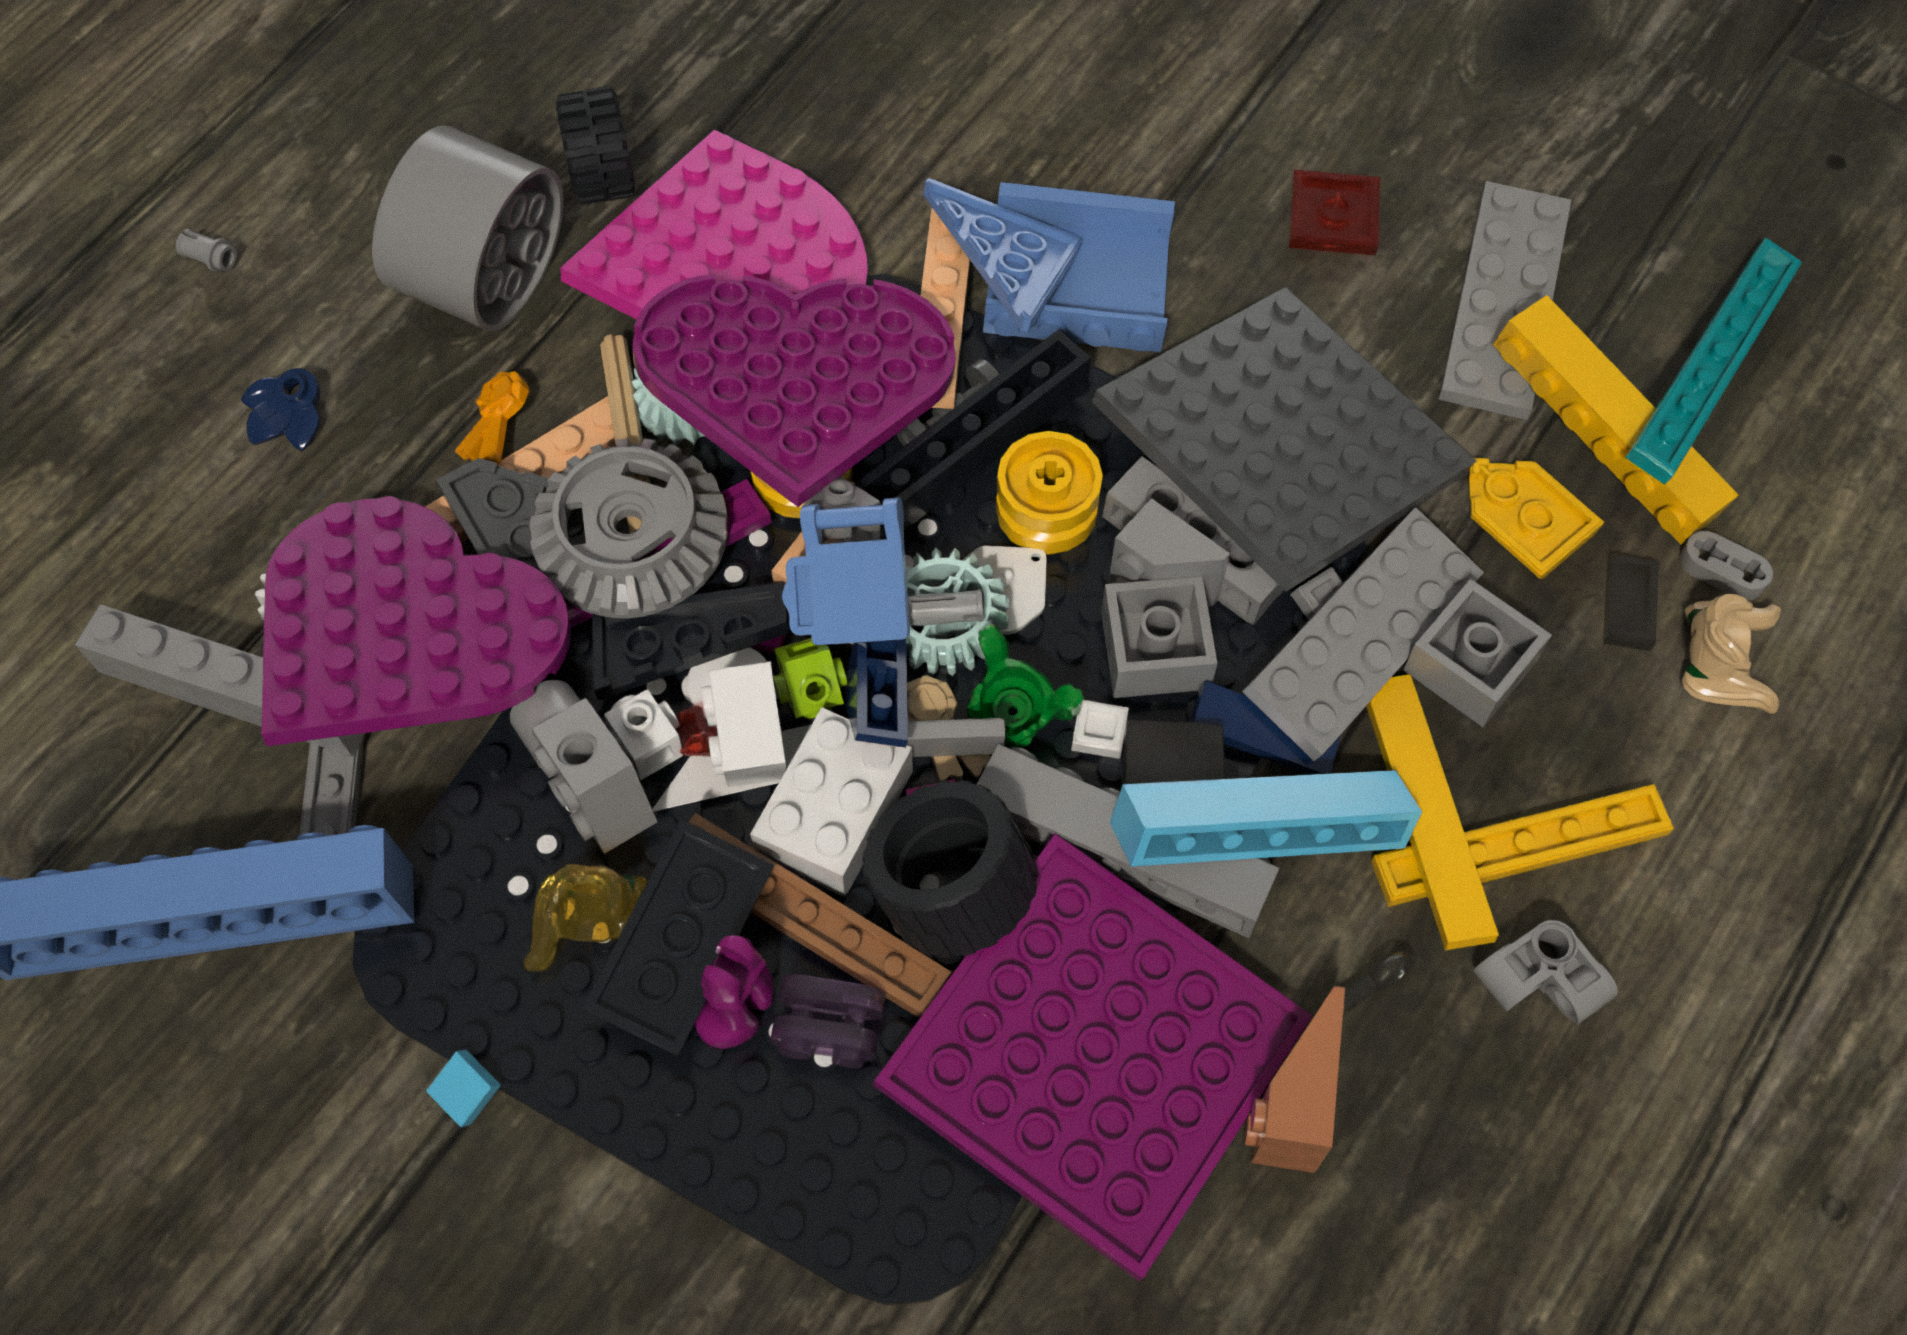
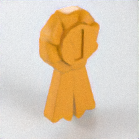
M516 371L499 372L482 386L481 394L476 399V404L479 406L482 418L455 450L463 460L470 459L473 461L481 458L500 464L502 461L508 419L522 408L529 393V386L526 380Z

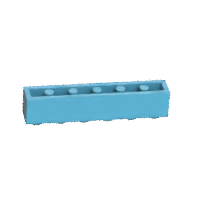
M1396 770L1123 784L1110 820V825L1131 867L1404 849L1422 811Z

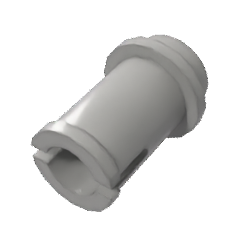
M191 229L183 230L184 234H179L176 240V251L180 256L204 263L209 270L216 273L229 271L234 266L237 259V251L229 240L225 238L212 239Z

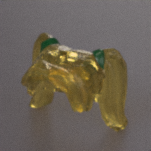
M569 864L559 869L557 873L548 875L541 883L535 901L533 938L530 953L524 959L525 969L537 972L548 968L554 959L560 938L593 942L618 939L648 881L643 876H621L616 871L603 865L585 866Z

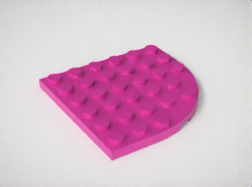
M713 130L560 268L561 282L635 319L638 318L645 305L662 290L680 281L697 276L715 274V281L735 280L743 282V275L775 283L796 295L813 285L836 279L846 278V285H866L868 272L867 255L859 230L847 210L831 193L801 170L795 169L716 130Z

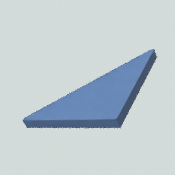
M928 178L925 182L923 196L1021 331L1028 333L1078 255L1083 239Z

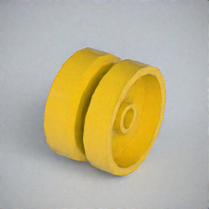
M1045 431L1028 434L1014 442L1001 458L997 475L996 513L1000 528L1011 542L1020 547L1043 550L1045 554L1049 555L1069 551L1087 539L1096 525L1103 478L1099 460L1088 445L1069 434Z

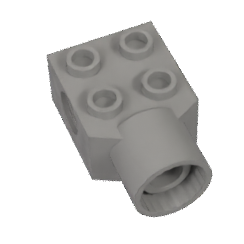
M549 680L537 684L534 687L535 694L512 707L510 712L511 725L548 779L554 776V778L547 782L562 807L567 806L572 813L570 818L584 841L594 837L605 854L657 823L633 764L587 698L580 700L572 687L566 682Z

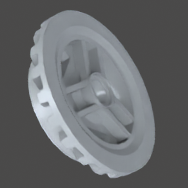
M629 439L617 440V446L603 449L602 445L598 444L590 447L591 454L581 459L576 455L566 461L567 468L561 474L554 472L547 480V490L545 493H539L535 500L536 511L535 515L530 517L529 525L532 538L530 544L539 570L552 580L561 592L564 600L588 613L612 618H634L659 613L694 594L706 583L718 566L728 538V515L723 494H721L712 473H707L704 470L702 462L694 456L688 458L683 455L679 447L671 444L667 448L660 447L655 440L644 439L642 444H631ZM625 475H647L667 482L665 488ZM582 508L586 543L572 546L568 541V520L573 509ZM633 516L642 521L640 528L632 534H622L616 530L617 523L625 517ZM668 538H674L658 553L637 561Z

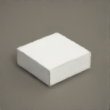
M1082 700L1081 711L1076 719L1071 751L1120 759L1129 708Z

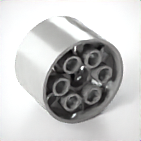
M442 125L428 130L413 143L402 157L383 194L375 221L372 241L373 265L378 279L382 284L484 330L497 331L506 327L518 316L542 281L552 259L563 217L564 198L559 176L550 168L451 126Z

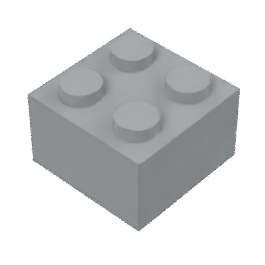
M1203 576L1105 584L1101 615L1114 698L1199 691L1200 685L1205 681L1213 683L1217 658Z
M1470 579L1415 643L1403 671L1411 674V677L1484 727L1538 661L1552 634Z

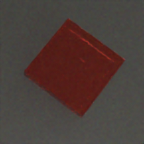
M1294 170L1291 190L1289 248L1376 256L1379 243L1380 177Z

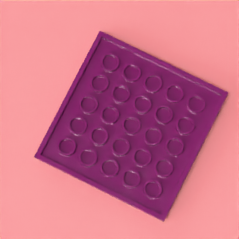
M1055 833L1035 860L1038 877L1036 878L1037 891L1030 903L1031 908L1026 916L1017 923V927L1009 935L1006 934L995 945L976 951L975 954L964 957L877 1076L873 1086L1137 1281H1140L1147 1274L1245 1122L1248 1112L1252 1111L1254 1099L1261 1097L1312 1018V1015Z

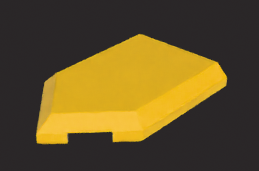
M1474 458L1477 462L1469 469L1470 517L1539 579L1545 578L1592 538L1603 526L1604 521L1536 462L1516 460L1515 464L1490 463L1489 459Z

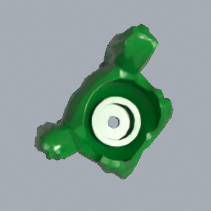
M987 625L982 631L978 632V641L985 657L987 674L981 683L978 682L977 687L972 690L971 700L967 706V716L969 719H1004V746L1009 749L1012 747L1023 749L1031 743L1035 734L1054 718L1062 721L1072 720L1074 716L1080 713L1081 702L1084 699L1082 690L1074 688L1069 683L1054 690L1048 678L1032 665L1010 658L1009 643L996 625ZM1011 708H1015L1018 712L1016 715L1011 716L1008 711Z

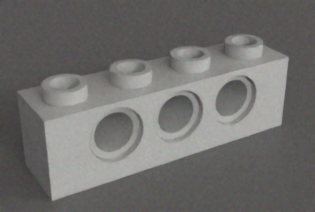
M1142 456L1108 491L1102 517L1122 531L1152 498L1227 550L1230 556L1218 601L1246 622L1254 625L1284 590L1157 465L1152 464ZM1230 562H1239L1246 568L1235 567Z

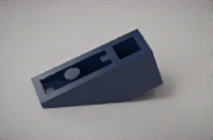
M906 639L854 643L846 670V709L855 741L906 748L908 743Z

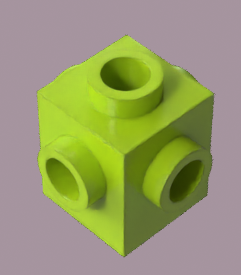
M810 638L774 649L780 670L779 675L773 676L776 694L780 705L789 703L796 718L802 716L809 719L816 718L821 707L832 711V707L844 704L840 687L847 685L845 671L839 657L832 659L827 644L816 645Z

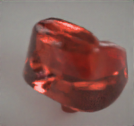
M693 706L682 710L676 716L680 726L675 729L679 735L682 747L680 753L684 756L710 757L708 737L718 734L717 725L708 727L704 719L703 709L700 706Z

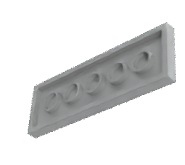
M1489 181L1485 182L1438 400L1528 420L1532 411L1535 392L1516 369L1502 358L1500 352L1493 344L1510 319L1546 295L1553 301L1571 199Z
M1415 507L1242 692L1315 761L1325 753L1409 658L1415 643L1470 579L1476 582L1484 572Z

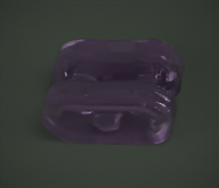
M786 975L782 978L778 1000L782 1004L793 1008L792 1014L774 1018L770 1041L779 1046V1053L785 1057L806 1060L810 1058L811 1054L832 1057L831 1061L839 1066L861 1068L864 1061L875 1059L879 1038L876 1032L864 1028L865 1021L882 1018L886 994L877 988L858 983L807 975ZM813 1012L845 1017L844 1023L812 1019Z

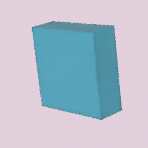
M460 1050L454 1053L426 1092L460 1127H465L473 1123L500 1088L501 1084L467 1050Z

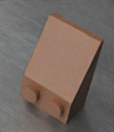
M1333 987L1269 1084L1263 1098L1254 1099L1252 1113L1248 1112L1244 1129V1145L1252 1146L1251 1163L1315 1173L1331 1150L1345 995L1344 987Z

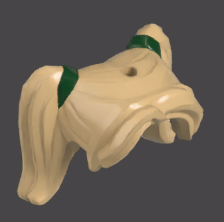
M1725 594L1716 597L1712 601H1700L1689 605L1684 611L1687 617V624L1691 627L1692 639L1690 642V664L1685 668V674L1682 679L1683 688L1692 697L1706 702L1755 707L1770 714L1776 713L1779 708L1777 695L1768 686L1750 676L1751 662L1749 661L1751 630H1766L1774 627L1780 617L1781 608L1774 604L1765 608H1754L1753 604L1746 600V598L1736 594Z

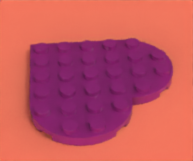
M715 274L697 276L673 284L654 296L640 312L634 326L633 338L635 369L649 392L796 507L801 506L934 406L949 388L956 363L954 334L943 314L917 293L902 286L875 279L873 286L864 284L846 285V278L836 279L813 285L794 295L775 283L743 275V282L735 280L715 281Z
M392 496L347 503H333L326 507L324 511L315 514L294 528L278 545L267 567L265 577L261 728L266 746L455 721L487 716L514 707L535 694L534 687L545 679L550 672L556 674L566 658L571 638V627L564 598L552 580L538 569L524 562L502 557L494 553L464 556L460 539L453 527L442 516L422 505L398 500Z

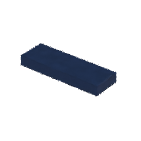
M1205 681L1200 685L1188 727L1190 731L1307 775L1331 774L1340 739L1339 736L1322 756L1313 761L1246 695L1209 681Z

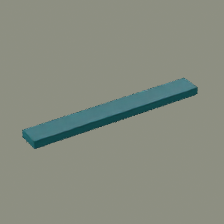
M1767 238L1758 245L1625 458L1664 485L1673 477L1802 264L1799 259Z

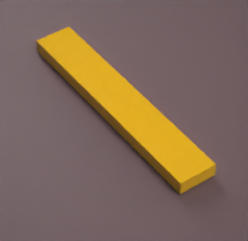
M1411 674L1391 677L1366 707L1387 771L1396 770L1422 811L1409 840L1444 949L1451 950L1494 943L1499 933Z
M1655 784L1464 833L1481 883L1667 836L1674 830V827ZM1411 846L1373 856L1371 863L1388 907L1428 897Z

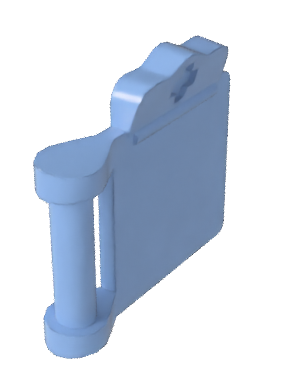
M886 498L882 505L821 509L819 504L803 505L800 512V524L805 542L806 556L793 557L787 561V582L782 593L783 603L789 612L791 631L796 635H811L812 642L816 645L907 639L910 636L904 549V510L901 498ZM884 525L887 537L885 540L822 544V529Z

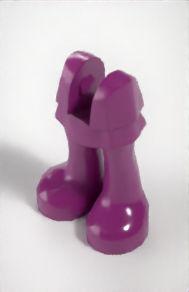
M735 935L726 936L720 940L716 947L717 958L712 965H706L704 968L701 987L707 1002L695 1023L697 1033L702 1041L711 1047L719 1049L735 1047L751 1039L758 1031L759 1021L747 1007L756 1010H766L772 1005L774 998L773 980L765 960L748 938Z

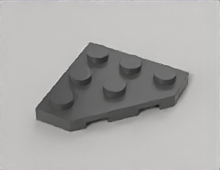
M477 458L436 479L437 486L477 555L494 553L502 557L524 562L539 570L530 544L532 538L529 525L530 517L534 516L536 511L535 500L539 493H545L547 490V480L549 478L526 471L525 473H520L499 467L495 462ZM582 508L573 509L568 520V541L572 546L586 543ZM621 519L616 525V530L622 534H630L627 525Z

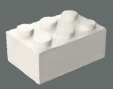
M821 707L750 833L753 849L798 877L846 898L864 864L862 861L863 850L866 848L870 831L875 828L882 814L895 805L894 803L898 800L913 772L912 747L907 745L904 748L855 741L849 719Z

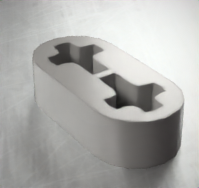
M1699 531L1692 534L1680 552V564L1685 572L1727 594H1736L1746 598V600L1759 598L1773 578L1772 566L1764 557L1710 531ZM1701 549L1710 553L1707 561L1698 557ZM1744 571H1749L1753 574L1751 583L1742 579Z

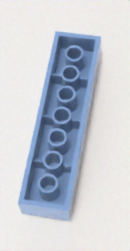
M362 825L353 827L349 830V833L327 836L322 833H306L298 836L297 840L275 843L268 840H256L248 842L244 848L222 850L208 847L193 851L192 855L171 858L164 855H150L141 858L138 863L118 865L100 862L91 864L88 870L67 873L61 870H44L38 872L36 877L18 880L0 877V977L4 980H12L414 923L413 864L384 828Z

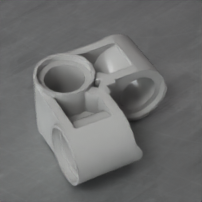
M1548 920L1540 923L1514 943H1508L1473 970L1504 1010L1509 1011L1539 988L1543 994L1546 992L1558 1009L1568 1019L1576 1022L1577 1025L1617 997L1618 994L1616 983L1610 973L1602 964L1595 960L1575 935L1574 931L1567 924L1557 920ZM1538 941L1549 943L1555 949L1557 959L1546 957L1541 952Z

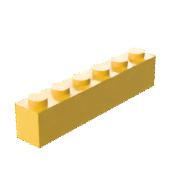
M1548 295L1508 321L1493 344L1500 352L1502 358L1516 369L1531 385L1533 391L1549 404L1562 418L1564 424L1581 438L1594 452L1596 458L1614 473L1626 486L1628 492L1647 508L1658 520L1660 526L1670 533L1680 545L1686 542L1692 534L1699 532L1715 520L1739 496L1692 446L1673 477L1665 485L1625 458L1656 408Z

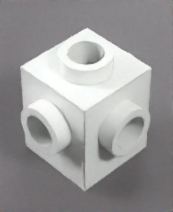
M648 689L636 696L629 695L620 699L609 712L604 714L610 733L633 764L640 780L683 756L679 735L675 730L680 725L674 712L666 701L657 704Z

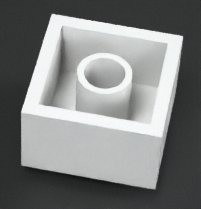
M771 662L709 670L711 686L701 687L708 727L717 725L718 736L708 737L715 776L724 774L728 787L781 780L786 771V762Z

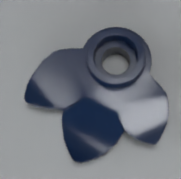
M294 368L284 372L279 378H261L247 388L241 401L253 409L246 423L247 435L253 445L267 442L284 433L290 443L299 451H303L309 446L321 422L320 414L316 408L320 399V386L316 377L305 369ZM300 384L299 391L294 395H290L293 388Z

